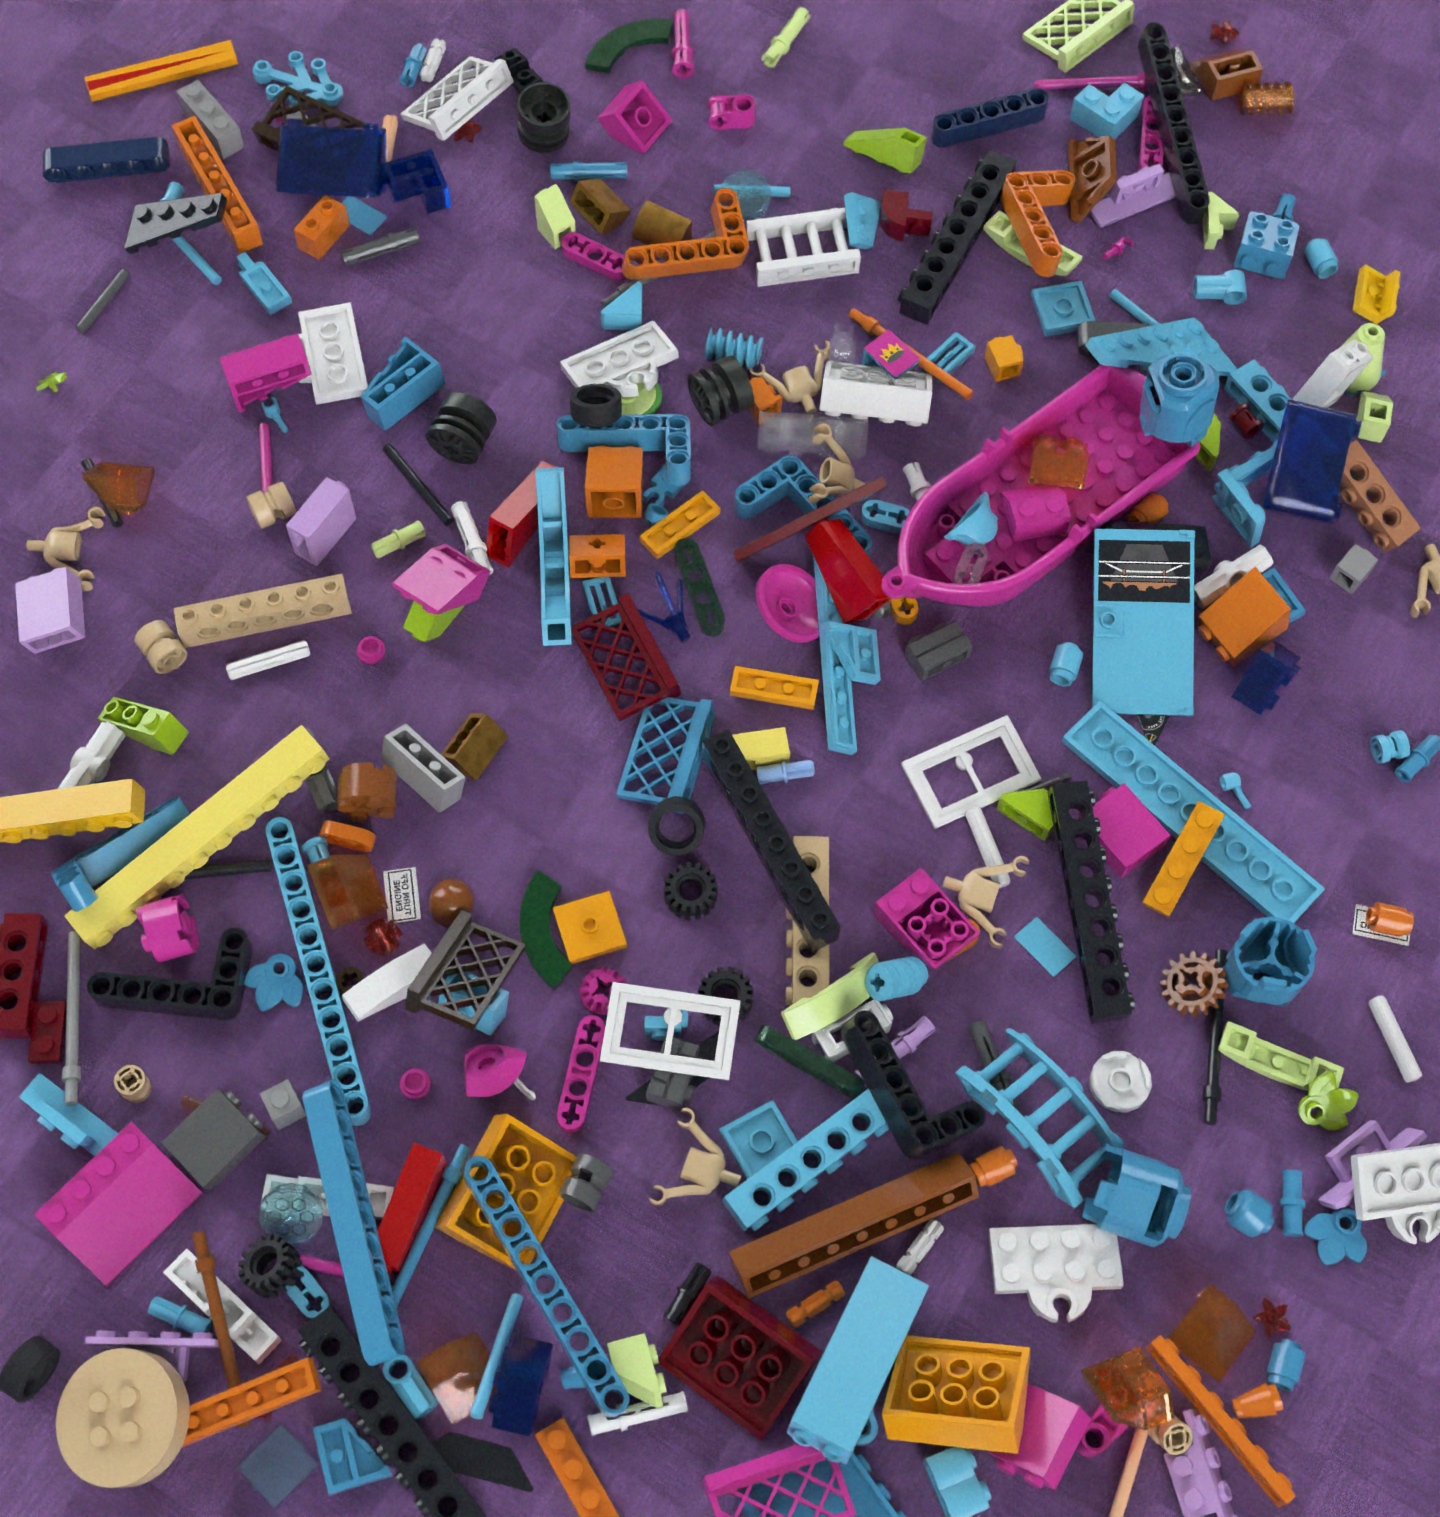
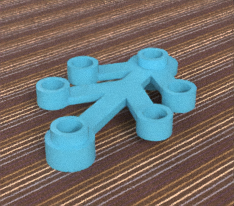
M293 51L288 55L289 65L295 69L297 76L272 69V66L265 60L257 61L253 66V76L257 83L267 84L272 80L283 82L299 92H313L306 95L318 101L322 100L324 104L329 106L339 104L343 97V88L339 84L331 82L326 72V62L321 58L311 61L312 73L318 76L321 84L311 81L304 66L303 54L299 51ZM277 84L268 85L266 87L267 99L276 101L284 87L280 88ZM289 95V105H299L298 100Z

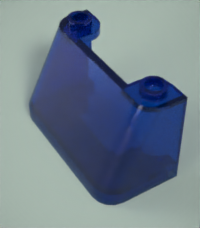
M287 118L286 123H282L280 126L276 179L277 192L353 197L381 196L386 192V128H379V123L370 122L363 123V127L357 129L314 127L301 124V119Z
M1287 401L1264 497L1263 509L1267 513L1333 525L1334 519L1339 520L1343 503H1338V493L1350 442H1352L1353 437L1358 438L1362 421H1357L1358 415L1300 401Z

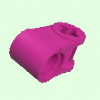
M748 94L717 95L708 100L707 107L710 110L708 124L712 129H746L754 125L756 114L755 100L752 96Z
M1111 1393L1091 1414V1420L1076 1448L1079 1454L1084 1457L1093 1458L1099 1455L1135 1419L1133 1414L1128 1415L1113 1401L1114 1396ZM1087 1432H1091L1098 1437V1448H1092L1087 1444L1085 1440Z

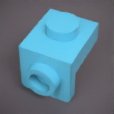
M680 1010L682 1021L678 1026L674 1027L673 1037L681 1038L682 1028H688V1011ZM645 1016V1037H651L654 1041H664L668 1031V1025L664 1021V1016Z

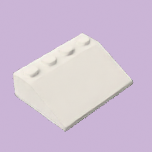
M826 361L819 410L825 411V414L829 416H841V413L852 414V418L866 420L869 416L877 417L879 421L885 423H894L895 420L906 421L905 424L910 426H921L922 423L928 424L932 397V375L930 373L907 371L897 379H893L882 367Z

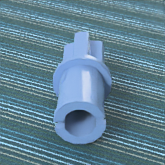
M783 760L782 763L775 765L756 766L760 785L779 781L788 783L787 780L811 777L815 774L812 760L785 763V760Z

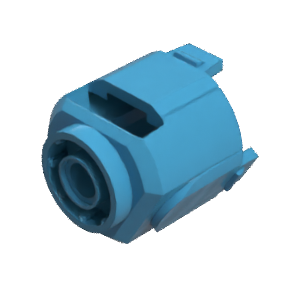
M1187 353L1166 355L1154 361L1148 368L1140 403L1139 421L1144 435L1150 436L1152 434L1158 439L1173 443L1187 442L1190 447L1203 439L1213 419L1219 390V378L1215 369L1211 365L1205 364L1197 356ZM1153 397L1159 399L1161 405L1156 406Z
M1255 918L1252 923H1248L1239 934L1240 938L1226 956L1228 961L1223 967L1226 973L1223 979L1227 981V988L1234 997L1256 1003L1286 1006L1295 998L1312 976L1316 960L1314 956L1318 949L1309 929L1302 930L1294 923L1283 918ZM1263 972L1267 974V977L1263 976L1257 981L1253 975Z
M1106 1145L1101 1151L1100 1157L1112 1161L1113 1164L1106 1181H1100L1095 1198H1085L1082 1217L1097 1223V1229L1153 1248L1163 1244L1167 1237L1176 1239L1185 1222L1191 1200V1187L1183 1184L1184 1180L1180 1170L1170 1167L1164 1162L1126 1149Z

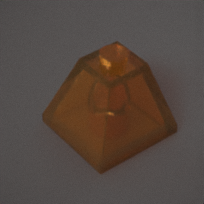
M101 461L83 473V480L109 509L119 510V513L124 515H134L147 504L155 467Z
M1210 1283L1201 1291L1168 1336V1339L1176 1345L1179 1352L1219 1383L1256 1330L1239 1306Z
M477 1332L445 1343L416 1361L452 1425L470 1414L490 1357ZM499 1371L488 1402L509 1390Z

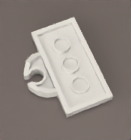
M351 302L298 312L302 334L298 335L312 373L299 382L312 383L316 405L360 397L368 385Z
M653 320L560 361L561 370L575 388L588 384H605L618 389L622 397L639 396L635 383H644L645 390L650 391L658 380L657 367L679 358L678 349Z
M1440 1143L1350 1155L1356 1219L1365 1221L1385 1218L1387 1227L1392 1234L1400 1240L1411 1244L1417 1243V1238L1412 1231V1225L1417 1219L1420 1223L1418 1233L1420 1241L1428 1243L1440 1233Z
M1097 1224L990 1228L988 1231L995 1294L1027 1293L1030 1307L1037 1317L1041 1316L1049 1322L1056 1323L1058 1320V1312L1053 1306L1054 1299L1062 1298L1069 1303L1070 1310L1066 1316L1069 1323L1083 1315L1091 1300L1092 1290L1122 1289L1124 1286L1117 1235L1097 1229Z

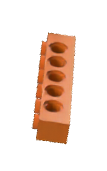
M196 116L172 124L177 145L206 195L223 193L228 199L221 223L239 254L263 245L256 220Z

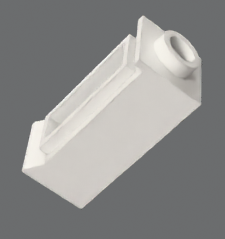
M872 1000L831 1024L813 1032L812 1042L814 1045L819 1043L825 1052V1064L829 1065L849 1054L844 1041L836 1043L831 1034L842 1029L843 1025L859 1011L866 1010L873 1013L879 1020L885 1034L890 1032L893 1016L885 1003L881 1005L879 1001Z

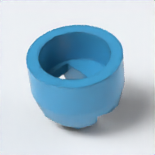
M650 503L644 517L646 523L652 522L651 526H654L669 513L663 506Z

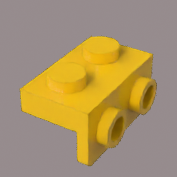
M1368 265L1361 267L1358 271L1352 311L1375 324L1391 317L1397 308L1396 301L1400 287V272L1394 270L1385 276Z

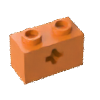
M324 195L293 229L298 249L320 260L350 226L346 206Z
M625 534L569 535L570 578L626 577Z

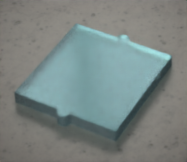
M281 1424L238 1466V1469L253 1484L252 1489L255 1492L259 1491L275 1508L318 1464L304 1450V1443L302 1441L297 1442Z

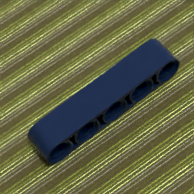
M1033 88L936 115L933 121L931 141L935 146L944 148L1038 123L1045 118L1049 94L1041 88Z
M161 137L52 147L44 150L42 153L43 177L52 183L164 172L170 167L169 143Z

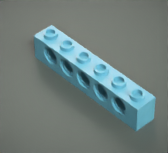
M1255 359L1229 374L1224 390L1239 406L1245 403L1250 405V411L1257 420H1262L1265 424L1262 431L1273 443L1280 438L1287 439L1292 436L1302 425L1307 424L1309 426L1314 423L1303 412V409L1286 394L1284 388L1278 385L1270 377L1268 371L1260 366ZM1320 431L1317 434L1318 441L1315 445L1291 458L1289 461L1327 502H1330L1341 494L1335 484L1326 477L1324 469L1320 464L1336 453L1339 448ZM1350 472L1351 477L1355 480L1353 473Z
M869 1089L722 1199V1203L744 1232L750 1227L755 1232L769 1221L766 1216L775 1208L780 1213L794 1202L791 1197L800 1189L805 1194L819 1183L816 1177L826 1170L830 1175L844 1164L841 1160L842 1157L849 1152L855 1156L868 1146L865 1141L873 1134L878 1138L889 1130ZM854 1117H861L866 1121L867 1129L865 1131H859L854 1128L852 1124ZM828 1136H839L843 1142L842 1149L836 1150L831 1148L828 1144ZM807 1153L814 1154L818 1159V1167H807L803 1162V1155ZM781 1172L790 1173L794 1179L793 1186H782L778 1180V1174ZM758 1190L766 1192L769 1197L768 1205H757L754 1202L753 1193Z

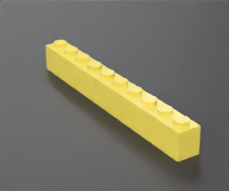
M301 724L95 890L98 895L96 901L80 911L74 912L72 909L64 917L83 941L94 950L106 945L112 940L113 935L122 927L131 925L137 919L138 907L160 900L161 896L170 888L179 886L184 881L186 875L194 869L204 866L212 854L217 850L226 848L231 843L232 838L239 832L252 827L260 815L265 811L268 812L278 805L279 800L287 793L296 791L302 785V781L308 776L321 771L329 757Z

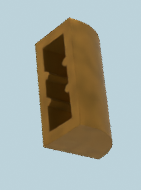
M600 178L578 181L569 201L600 234L611 232L619 227L631 212V209Z
M647 200L635 221L632 238L646 245L690 240L692 238V220Z
M471 712L441 755L465 777L477 781L506 741L508 735L488 714Z

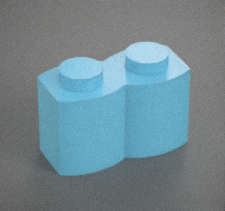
M951 1447L923 1460L925 1470L937 1494L945 1517H970L990 1508L988 1501L991 1500V1495L986 1483L983 1480L978 1481L975 1475L974 1468L977 1467V1463L970 1448Z

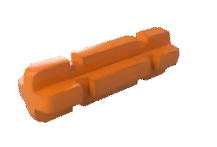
M833 1280L825 1285L826 1289L824 1291L819 1289L800 1302L801 1306L797 1307L795 1305L786 1311V1317L794 1328L805 1323L806 1317L811 1319L831 1306L830 1302L832 1300L837 1302L845 1296L844 1289L837 1280Z

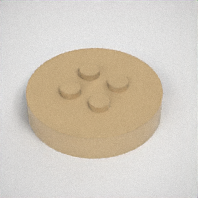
M118 1348L104 1351L90 1358L77 1369L68 1381L57 1408L56 1436L64 1460L81 1479L100 1487H134L156 1478L174 1461L187 1435L190 1406L185 1384L177 1370L167 1360L149 1351Z

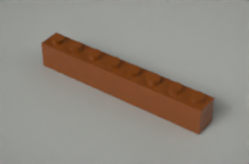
M954 1153L729 1251L735 1275L748 1299L979 1198L975 1174L960 1153Z

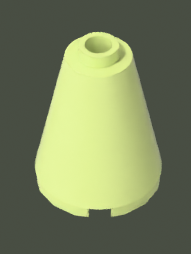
M1374 323L1363 324L1340 346L1342 347L1356 339L1358 342L1366 345L1369 352L1374 356L1372 361L1346 390L1347 392L1370 391L1377 385L1381 377L1385 332L1379 325Z

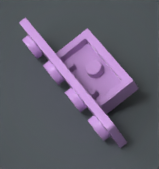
M1156 164L1151 167H1144L1132 175H1124L1117 179L1110 197L1099 201L1089 213L1097 225L1102 228L1175 198L1170 173L1163 175V168L1160 164Z
M1369 1120L1325 1155L1340 1182L1318 1199L1320 1204L1333 1209H1341L1351 1203L1354 1197L1350 1155L1420 1146L1419 1143L1427 1138L1425 1131L1406 1128L1389 1142L1377 1121Z
M96 1331V1337H85V1344L92 1346H122V1348L155 1353L167 1360L177 1370L183 1381H187L190 1348H219L218 1340L213 1339V1333L204 1332L193 1333V1339L181 1338V1333L161 1332L160 1338H148L149 1332L129 1331L128 1337H116V1331Z
M1198 1409L1183 1411L1186 1424L1192 1431L1193 1445L1179 1455H1172L1170 1453L1163 1455L1184 1517H1203L1213 1513H1217L1218 1517H1238V1515H1234L1230 1504L1232 1500L1231 1490L1227 1482L1222 1481L1218 1469L1221 1466L1219 1455L1216 1449L1211 1447L1207 1436L1209 1434V1426L1203 1414L1199 1413Z

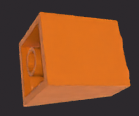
M605 445L588 447L585 480L587 517L642 518L643 448H636L634 446L608 447Z
M1254 567L1199 615V627L1197 629L1204 640H1211L1216 646L1215 652L1223 662L1228 661L1234 667L1288 629L1291 608L1258 569Z

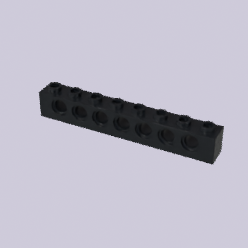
M991 150L988 151L984 159L980 158L974 171L975 175L968 177L963 195L958 194L956 197L953 212L946 214L942 230H937L934 234L931 249L924 251L919 269L915 267L911 273L909 286L902 288L898 297V301L901 302L900 314L928 325L982 233L983 225L989 221L999 204L1006 176L1009 173L1015 172L1017 161Z
M729 729L703 740V759L811 952L839 940L841 927Z
M1087 780L1055 784L1050 787L1047 794L1090 1023L1124 1020L1132 1015V1010L1135 1009L1133 993L1128 992L1126 980H1129V970L1127 963H1122L1120 951H1123V939L1121 933L1116 932L1115 927L1118 914L1116 905L1111 904L1109 893L1112 892V882L1110 876L1105 875L1103 865L1106 863V851L1104 846L1099 844L1098 835L1101 834L1099 818H1094L1092 808L1095 806L1094 791L1089 789ZM1069 810H1078L1082 815V819L1075 820L1071 818ZM1074 838H1083L1087 842L1088 847L1086 849L1077 847ZM1080 866L1089 867L1093 872V877H1084L1080 872ZM1085 895L1095 896L1099 905L1097 907L1088 905ZM1091 924L1102 926L1104 936L1093 934ZM1097 953H1104L1109 957V966H1103L1097 961ZM1103 982H1109L1115 987L1114 996L1104 993L1102 989Z
M327 1307L300 1328L298 1332L303 1337V1340L299 1342L300 1346L309 1358L316 1355L322 1365L317 1369L328 1384L333 1381L336 1382L341 1389L336 1395L345 1408L349 1410L354 1407L360 1415L356 1423L364 1434L368 1437L373 1433L380 1444L375 1449L386 1464L392 1460L399 1471L394 1475L404 1489L407 1491L412 1487L419 1498L414 1503L425 1517H428L430 1514L433 1517H444L440 1513L441 1504L447 1499H454L457 1501L458 1508L456 1513L450 1517H486L377 1368L370 1366L365 1361L360 1345L332 1307ZM332 1341L340 1342V1350L336 1355L331 1357L325 1355V1347L328 1343ZM348 1368H359V1376L354 1382H344L343 1376ZM369 1393H377L379 1396L377 1405L371 1409L363 1408L362 1402L364 1397ZM388 1419L397 1420V1431L389 1436L383 1435V1423ZM409 1445H414L418 1449L417 1457L412 1462H403L401 1460L402 1450ZM427 1472H434L438 1477L437 1484L429 1490L421 1488L420 1481L422 1476Z

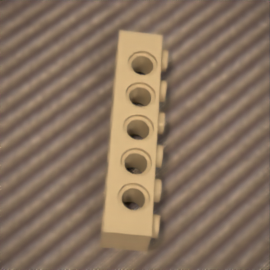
M343 573L173 608L177 633L184 648L352 614Z
M793 836V844L805 865L814 868L815 871L810 874L829 906V837ZM786 907V919L792 920V930H786V948H792V958H786V976H792V987H786V1005H793L803 997L811 998L829 986V945L814 951L815 955L811 958L803 957L800 951L809 949ZM809 977L814 980L815 984L806 987L800 983V979Z

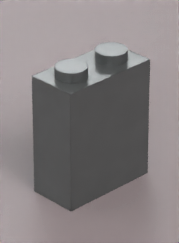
M217 1088L162 1142L203 1188L213 1190L267 1137L261 1130L264 1126L262 1121L252 1112L247 1115L240 1107L243 1101L231 1090L227 1093Z

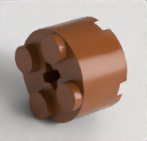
M361 762L342 767V773L338 771L337 808L342 813L350 815L351 821L365 822L367 817L392 818L395 816L397 807V772L393 768L383 765L382 770L374 768V763Z

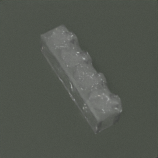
M760 411L757 449H763V452L768 454H777L779 450L790 451L792 455L798 456L806 455V452H816L817 456L832 457L835 453L825 441L821 444L813 442V437L818 434L813 431V428L825 423L832 430V438L845 451L848 458L859 459L860 455L866 456L868 419L860 420L847 416Z

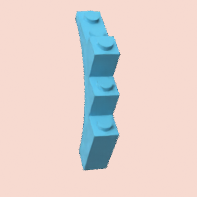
M564 467L538 468L535 473L540 545L543 646L572 645L569 541Z

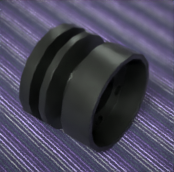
M538 82L527 86L521 91L517 99L518 136L522 144L530 150L539 153H550L559 150L567 143L570 136V99L561 87L549 82Z
M731 355L713 362L712 371L708 367H702L699 372L694 371L687 376V385L693 403L703 420L710 426L718 424L720 420L728 419L730 411L733 414H739L752 408L754 405V394L750 381L741 364Z
M459 392L449 393L437 412L438 416L435 417L426 434L427 442L438 454L450 461L467 465L476 463L486 445L485 441L490 437L497 423L496 415L488 405L474 396Z

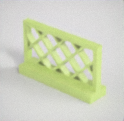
M1068 0L1024 32L1023 40L1058 61V69L1066 73L1133 23L1134 3L1130 0H1125L1122 3L1118 0ZM1098 8L1099 12H1084V9ZM1102 8H1113L1111 11L1102 12ZM1070 9H1081V13H1067V11ZM1082 20V24L1067 25V21ZM1085 20H1097L1093 24H1085ZM1054 21H1064V25L1050 26ZM1069 32H1081L1077 36L1068 37ZM1047 33V38L1035 37L1036 34ZM1050 33H1065V37H1050ZM1051 45H1063L1059 48V51L1051 47Z

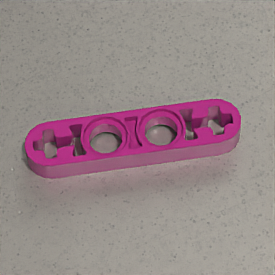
M1150 96L1145 98L1141 111L1138 171L1144 167H1149V160H1153L1152 166L1160 164L1162 167L1164 149L1159 130H1150L1146 126L1148 124L1157 125L1155 114H1152ZM1148 143L1155 144L1158 147V149L1150 150L1146 148L1145 145Z
M595 1015L586 1016L580 1021L557 1111L559 1128L566 1133L580 1131L585 1124L605 1032L604 1021ZM591 1024H595L600 1033L595 1032L593 1034L591 1046L587 1044L588 1034L584 1029H589ZM582 1052H589L593 1055L594 1061L590 1066L582 1067L576 1061L577 1056ZM575 1081H582L587 1086L586 1092L581 1096L572 1095L569 1091L570 1085ZM572 1102L576 1104L575 1114L579 1120H573L572 1125H568L563 1115L568 1116L570 1114Z

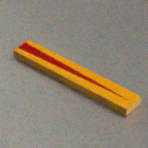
M228 40L84 78L93 102L237 65L238 60L232 42Z

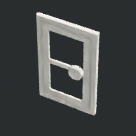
M1008 715L901 762V766L934 829L965 816L966 811L970 808H983L998 801L1004 793L1017 792L1019 789H1025L1042 781ZM1000 737L1020 774L983 789L971 766L973 763L972 756L966 751ZM956 756V767L961 770H967L978 793L941 808L923 771Z
M613 982L600 1061L729 1080L741 1001ZM627 1002L669 1008L664 1013V1021L668 1025L664 1053L620 1047ZM680 1010L721 1016L715 1061L670 1055L674 1027L678 1026L682 1021Z

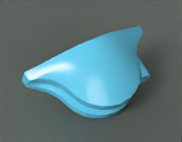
M987 492L983 493L975 501L959 522L944 536L945 539L960 541L968 547L979 548L996 536L997 520L999 518L991 510Z

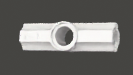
M1258 545L1232 562L1229 560L1220 562L1215 567L1212 575L1194 585V601L1197 606L1204 609L1215 602L1254 567L1260 573L1270 568L1273 564L1271 555L1264 546Z
M102 722L87 746L80 747L73 755L70 763L71 770L58 789L90 785L103 780L109 771L111 757L125 738L124 732L109 722Z

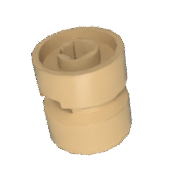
M282 481L269 486L266 493L259 490L246 496L248 505L260 529L275 524L276 518L284 520L297 513Z
M155 620L149 622L135 635L134 641L143 655L147 656L148 662L156 673H169L177 669L187 658L188 653L179 639H175V634L166 621Z

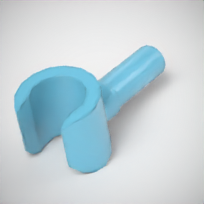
M271 397L273 405L269 407L265 406L262 401L261 405L265 416L273 418L283 434H286L289 429L281 418V410L277 399Z
M1227 773L1219 778L1223 791L1233 789L1234 794H1236L1245 810L1252 807L1240 787L1241 779L1237 773Z

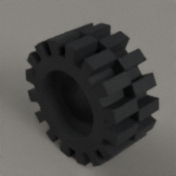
M686 862V867H682V864L677 865V870L674 871L672 869L669 872V878L666 877L665 903L668 904V909L671 913L673 911L676 912L678 918L684 915L685 920H690V916H695V919L698 920L701 919V914L707 916L710 908L714 909L718 896V884L716 883L714 873L711 875L708 867L702 869V864L696 863V867L691 866V862ZM687 882H695L701 886L702 895L694 901L685 900L679 893L681 886Z
M719 967L715 973L711 970L708 972V977L704 976L701 980V985H699V995L713 997L715 991L720 987L727 986L734 989L737 993V1000L741 1001L738 1023L740 1018L744 1020L747 1017V1012H750L753 1002V988L749 984V978L747 976L744 978L743 972L740 970L737 973L733 972V967H728V971H723V967ZM705 1014L704 1016L707 1020L713 1019V1024L716 1025L721 1021V1016Z
M267 1234L266 1239L263 1236L257 1238L258 1244L251 1242L248 1245L251 1250L249 1253L244 1250L242 1256L245 1258V1261H239L238 1264L242 1269L238 1271V1276L242 1278L241 1282L258 1296L266 1299L269 1298V1295L272 1298L278 1297V1291L282 1294L286 1293L288 1290L285 1286L288 1284L293 1286L296 1283L292 1279L293 1276L299 1277L301 1271L296 1267L302 1266V1261L299 1259L301 1255L294 1246L280 1235ZM277 1257L276 1264L272 1270L263 1275L266 1265Z

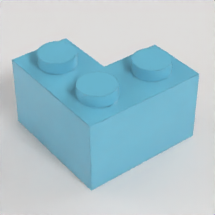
M1125 82L1110 97L1088 84L1074 98L1069 119L1097 138L1109 135L1115 140L1139 116L1144 95Z

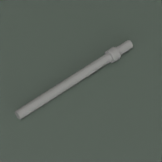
M76 931L68 933L65 1067L62 1068V1082L65 1083V1105L67 1106L78 1104V1083L81 1081V1067L78 1066L80 936Z

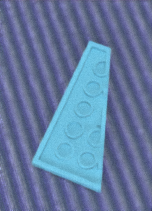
M1195 317L1091 337L1085 345L1100 365L1128 368L1132 364L1140 365L1142 370L1148 371L1149 366L1163 356L1187 353L1197 356L1205 364L1211 365L1218 377L1222 375L1228 378L1230 373L1237 370L1236 366L1220 349L1218 342L1210 337L1202 323L1196 320Z

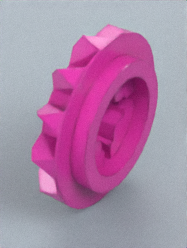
M603 966L601 969L591 970L582 979L579 991L581 1001L589 1011L595 1014L607 1015L610 1000L602 993L599 995L595 994L599 991L598 981L605 987L612 986L613 982L627 983L625 977H622L616 969L611 970ZM612 987L609 989V996H611Z

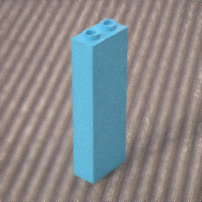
M872 1256L870 1257L786 1433L791 1435L796 1443L805 1447L811 1446L821 1451L823 1456L832 1462L847 1464L929 1285Z

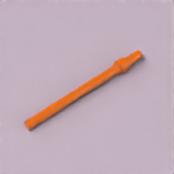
M856 308L850 310L848 316L862 325V329L868 334L879 337L887 331L872 316L867 317ZM907 345L920 358L918 366L965 399L970 400L973 397V390Z

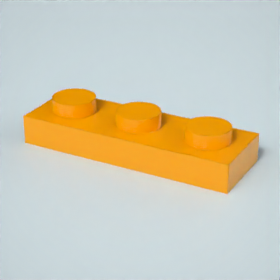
M702 490L639 536L640 542L658 560L720 514L721 508Z
M735 666L730 696L814 710L819 680Z

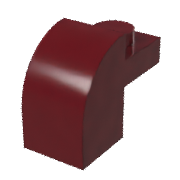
M883 190L880 225L889 237L903 242L904 233L916 236H930L932 211L907 209L909 192Z

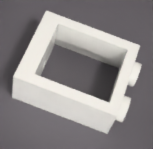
M1356 339L1348 342L1328 355L1293 400L1311 417L1315 416L1339 400L1372 361L1374 356L1369 352L1366 345L1358 342Z

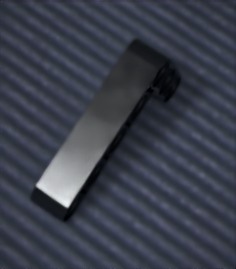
M233 927L225 930L219 941L211 983L97 972L88 979L87 991L99 1006L105 1008L231 1020L239 1014L246 986L244 985V980L249 971L252 945L242 929ZM243 941L240 948L230 949L234 942ZM228 970H237L233 977L224 978ZM110 985L106 993L98 994L101 987ZM135 988H140V992L137 996L132 998L128 997V994L131 990ZM171 992L166 1000L158 1001L161 993ZM201 995L198 1002L188 1004L191 996ZM231 998L227 1006L218 1007V1003L222 999Z
M866 1010L859 1011L843 1025L841 1029L842 1039L900 1150L905 1156L911 1159L921 1158L966 1138L985 1123L986 1114L980 1104L973 1101L965 1102L930 1117L879 1020L873 1013Z

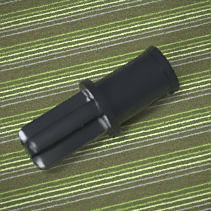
M697 1262L682 1287L678 1286L676 1288L678 1293L663 1315L675 1325L679 1326L709 1279L711 1270L707 1266Z

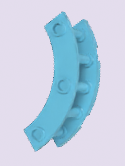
M1009 1027L1005 1031L1012 1044L1009 1049L982 1071L977 1070L974 1072L964 1065L955 1073L966 1095L974 1099L992 1115L998 1112L1008 1122L1006 1129L1023 1149L1030 1146L1040 1160L1036 1166L1045 1177L1055 1196L1075 1208L1083 1201L1077 1189L1080 1186L1079 1182L1105 1160L1100 1157L1103 1148L1109 1145L1123 1149L1125 1144L1117 1134L1111 1131L1096 1108L1083 1094L1084 1089L1081 1083L1072 1076L1069 1078L1058 1065L1035 1046L1033 1040L1026 1033L1019 1034ZM1019 1056L1033 1065L1032 1068L1006 1090L1001 1089L997 1091L989 1083L993 1077ZM1044 1074L1060 1091L1033 1114L1023 1117L1012 1105L1013 1099ZM1069 1100L1083 1119L1053 1145H1047L1036 1132L1038 1130L1037 1126ZM1091 1129L1101 1147L1071 1173L1067 1172L1059 1161L1062 1158L1061 1154Z

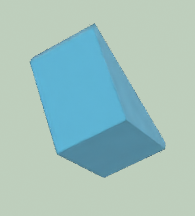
M637 281L600 311L601 327L604 330H633L642 326V283Z

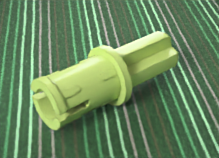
M417 520L415 523L400 530H392V534L373 542L371 549L377 558H381L399 548L404 550L406 545L426 537L425 529L421 522Z

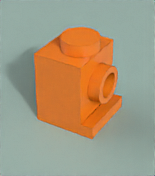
M762 376L750 379L754 394V405L752 408H749V411L759 424L780 414L782 411V396L780 394L776 395L772 385H767Z

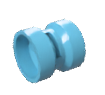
M1402 730L1391 732L1389 736L1383 734L1372 736L1370 739L1371 753L1378 764L1389 762L1391 758L1402 759L1410 755L1409 740Z

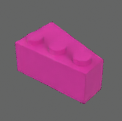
M298 333L220 357L239 414L246 410L245 405L259 399L262 402L268 398L267 393L278 387L284 390L312 374Z

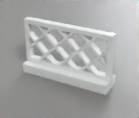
M469 56L401 113L403 120L435 131L438 139L446 140L514 82L506 61L498 59L491 63Z

